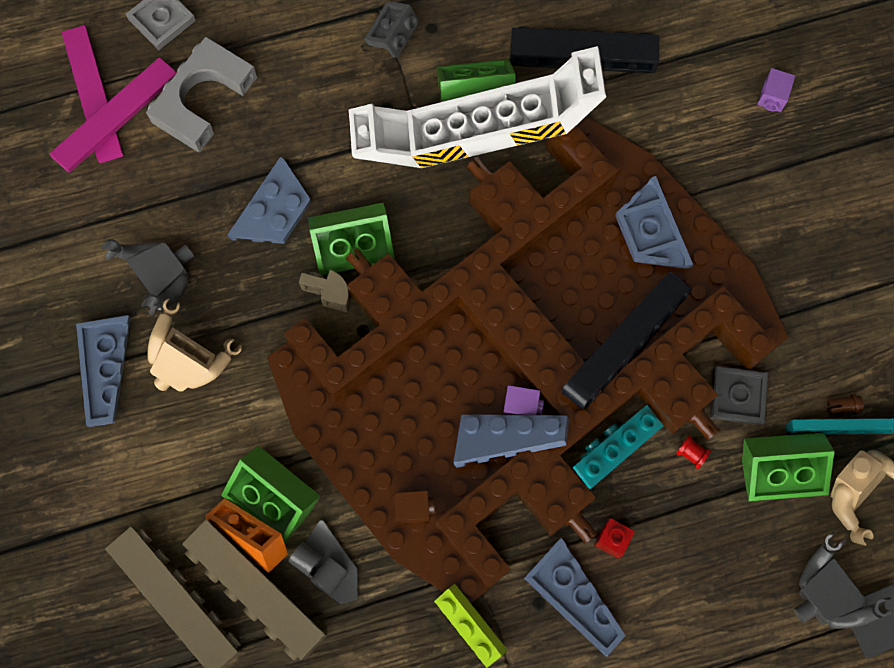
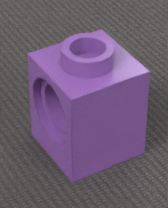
M771 68L764 81L757 105L763 106L769 111L781 112L788 101L795 75Z
M508 385L503 415H542L544 399H539L540 391Z

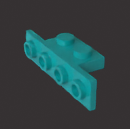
M646 405L623 424L617 426L614 423L602 432L605 435L603 439L599 441L596 438L585 446L587 452L580 457L581 460L572 468L586 486L591 489L659 431L663 424Z

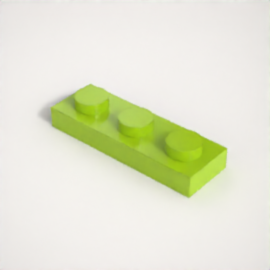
M456 584L448 588L434 601L486 668L508 651Z

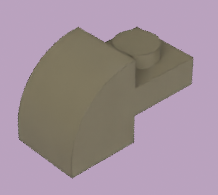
M330 270L327 279H324L323 275L315 272L301 274L299 280L301 290L321 295V302L324 307L348 313L350 295L346 282L338 273Z

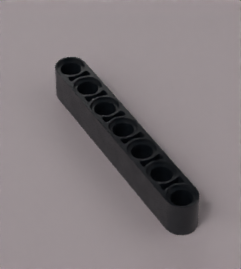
M669 272L568 380L561 393L585 410L685 301L692 290V286L672 272Z

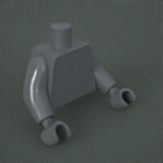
M108 239L101 247V249L109 250L105 254L107 260H112L115 256L126 260L150 292V294L145 296L141 307H151L150 315H155L157 310H162L163 304L168 298L170 299L166 304V308L174 306L183 295L188 285L189 274L182 265L195 257L186 244L174 253L166 243L159 242L124 245L119 244L116 240Z
M837 531L830 533L826 537L825 542L810 558L800 577L799 586L801 590L798 593L804 602L794 608L797 618L802 623H805L815 616L822 626L828 624L831 628L845 629L863 626L883 616L894 614V609L888 611L885 608V602L891 600L890 597L880 599L874 605L866 606L868 602L835 559L831 560L835 551L845 545L846 539L838 544L833 540V535Z

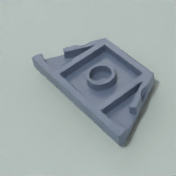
M282 157L278 159L228 233L229 239L236 241L237 239H251L252 242L270 241L272 243L285 244L310 206L311 200Z
M654 176L627 204L617 211L615 215L634 262L685 269L691 268L693 263L659 182L656 176Z

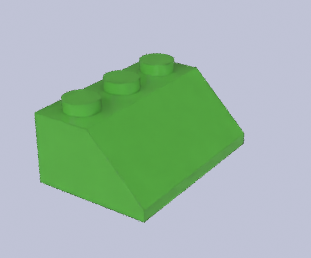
M509 59L436 67L441 102L516 84L515 72Z
M383 203L308 217L319 274L321 275L329 274L330 270L337 273L355 269L346 260V257L349 253L354 255L353 250L357 248L361 250V253L372 265L388 253L395 260Z
M812 433L744 439L742 464L748 500L759 501L829 495L834 450L825 434Z
M260 446L239 460L221 494L225 499L281 533L284 544L308 517L320 498L319 494Z

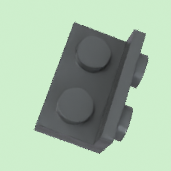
M387 1L364 40L369 46L387 49L392 57L398 58L417 27L419 19L410 5Z

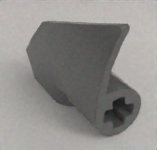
M320 520L306 542H302L295 549L288 562L311 578V582L339 604L358 600L357 568L324 521Z

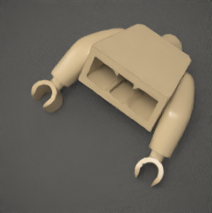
M168 298L163 304L164 313L159 315L148 343V361L153 365L150 372L157 377L154 380V384L161 391H166L170 386L177 391L201 387L216 379L231 361L230 356L239 354L242 346L238 345L234 351H231L230 344L234 339H227L223 345L225 351L220 352L215 357L213 353L173 327L169 332L172 323L171 316L177 313L180 305L178 302L176 309L169 311L166 308V304L170 299Z
M860 450L836 478L830 496L833 498V512L847 530H852L850 534L851 541L866 546L863 537L873 539V533L871 530L858 526L859 521L855 515V510L882 481L885 474L894 479V461L880 451L870 450L866 453Z

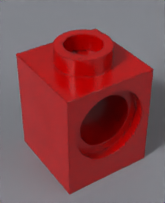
M610 518L606 521L594 546L619 559L624 555L635 531Z

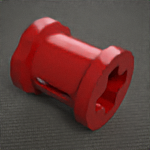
M689 434L675 454L678 456L682 455L695 464L694 468L698 470L712 450L701 447L692 440L693 437Z

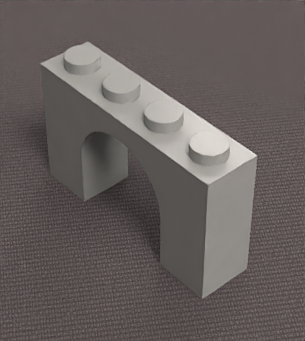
M205 37L201 43H198L193 48L188 60L179 66L177 74L173 79L164 85L159 97L149 104L146 113L152 124L200 153L212 138L214 132L210 123L185 108L184 102L187 93L200 82L217 81L244 96L257 79L254 66Z

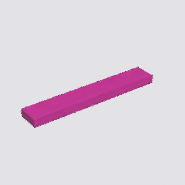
M83 25L62 31L61 33L87 121L108 103L88 30ZM117 131L95 150L99 163L124 156Z
M158 58L50 152L51 158L68 173L73 171L162 92L164 85L172 80L177 72L161 58Z

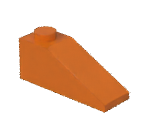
M225 498L205 515L206 519L243 555L268 573L288 555L281 533Z

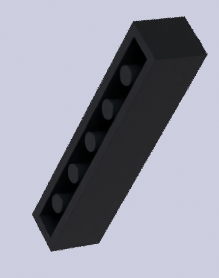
M521 26L512 28L510 63L512 66L560 68L572 57L573 52L598 46L602 71L655 74L659 64V35H652L650 33L628 34L623 31L608 33L600 30H593L591 32L578 31L577 29L554 30L548 27L531 29Z

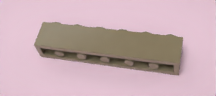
M205 520L183 542L182 545L187 549L185 555L195 564L200 561L207 568L204 573L214 583L220 581L226 587L223 592L232 601L236 602L239 599L246 606L243 610L244 613L254 622L259 619L265 625L263 631L273 641L279 638L286 645L283 651L294 661L297 658L305 660L327 636L323 630L209 521Z
M132 526L128 528L105 550L204 668H226L242 653L238 648L241 644L233 633H225L220 627L223 622L214 611L208 613L202 606L205 600L196 590L191 592L186 587L187 579L178 569L173 571L167 563L170 559L160 548L156 551L152 547L150 542L153 539L143 528L140 530Z

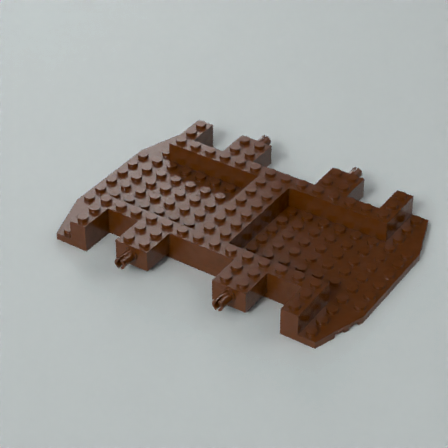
M586 116L567 134L547 138L545 148L571 177L544 198L539 195L510 161L493 173L479 157L474 159L475 163L471 161L467 165V169L480 182L479 185L470 191L469 203L493 229L496 235L423 292L419 290L389 253L373 265L361 253L359 248L353 250L354 255L349 253L346 260L360 274V276L347 285L349 294L375 324L376 328L347 351L337 357L309 321L303 318L284 333L288 342L267 357L293 434L390 557L443 593L456 584L471 604L511 570L479 531L478 526L517 495L550 536H553L564 525H570L582 539L583 543L586 544L598 532L582 515L584 513L582 510L591 504L596 497L562 457L637 395L648 405L672 435L687 422L689 424L692 422L708 441L721 430L704 412L706 410L705 407L718 394L684 356L713 333L746 370H751L788 338L752 261L651 153ZM654 176H656L689 253L693 263L691 268L685 269L634 262L615 217L617 211L627 204ZM669 272H672L692 286V290L685 301L585 410L561 393L568 380ZM508 385L539 390V399H544L542 415L568 416L569 428L566 446L536 452L527 450L516 453L517 456L506 458L503 455L490 458V461L478 463V461L465 463L466 466L457 468L453 463L461 415H503ZM428 491V498L434 497L435 514H429L430 521L397 524L394 493Z

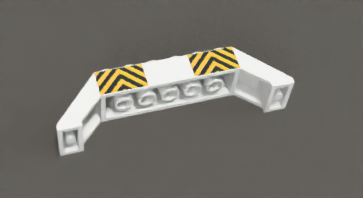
M596 46L573 52L572 57L552 75L408 111L376 107L373 104L349 109L352 156L357 159L424 168L567 134L606 98L599 48Z

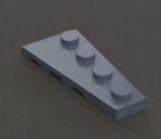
M129 315L76 324L85 420L88 427L116 423L131 321Z
M461 415L453 463L457 468L466 466L465 463L473 461L482 463L490 461V458L503 455L506 458L517 456L516 453L527 450L536 452L566 446L569 428L568 416Z
M560 538L524 579L607 657L626 635L607 606L600 599L592 583L589 582L575 557L572 556L566 547L567 545L563 539Z

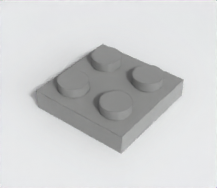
M142 0L126 13L128 20L158 50L162 49L196 21L194 15L179 0Z

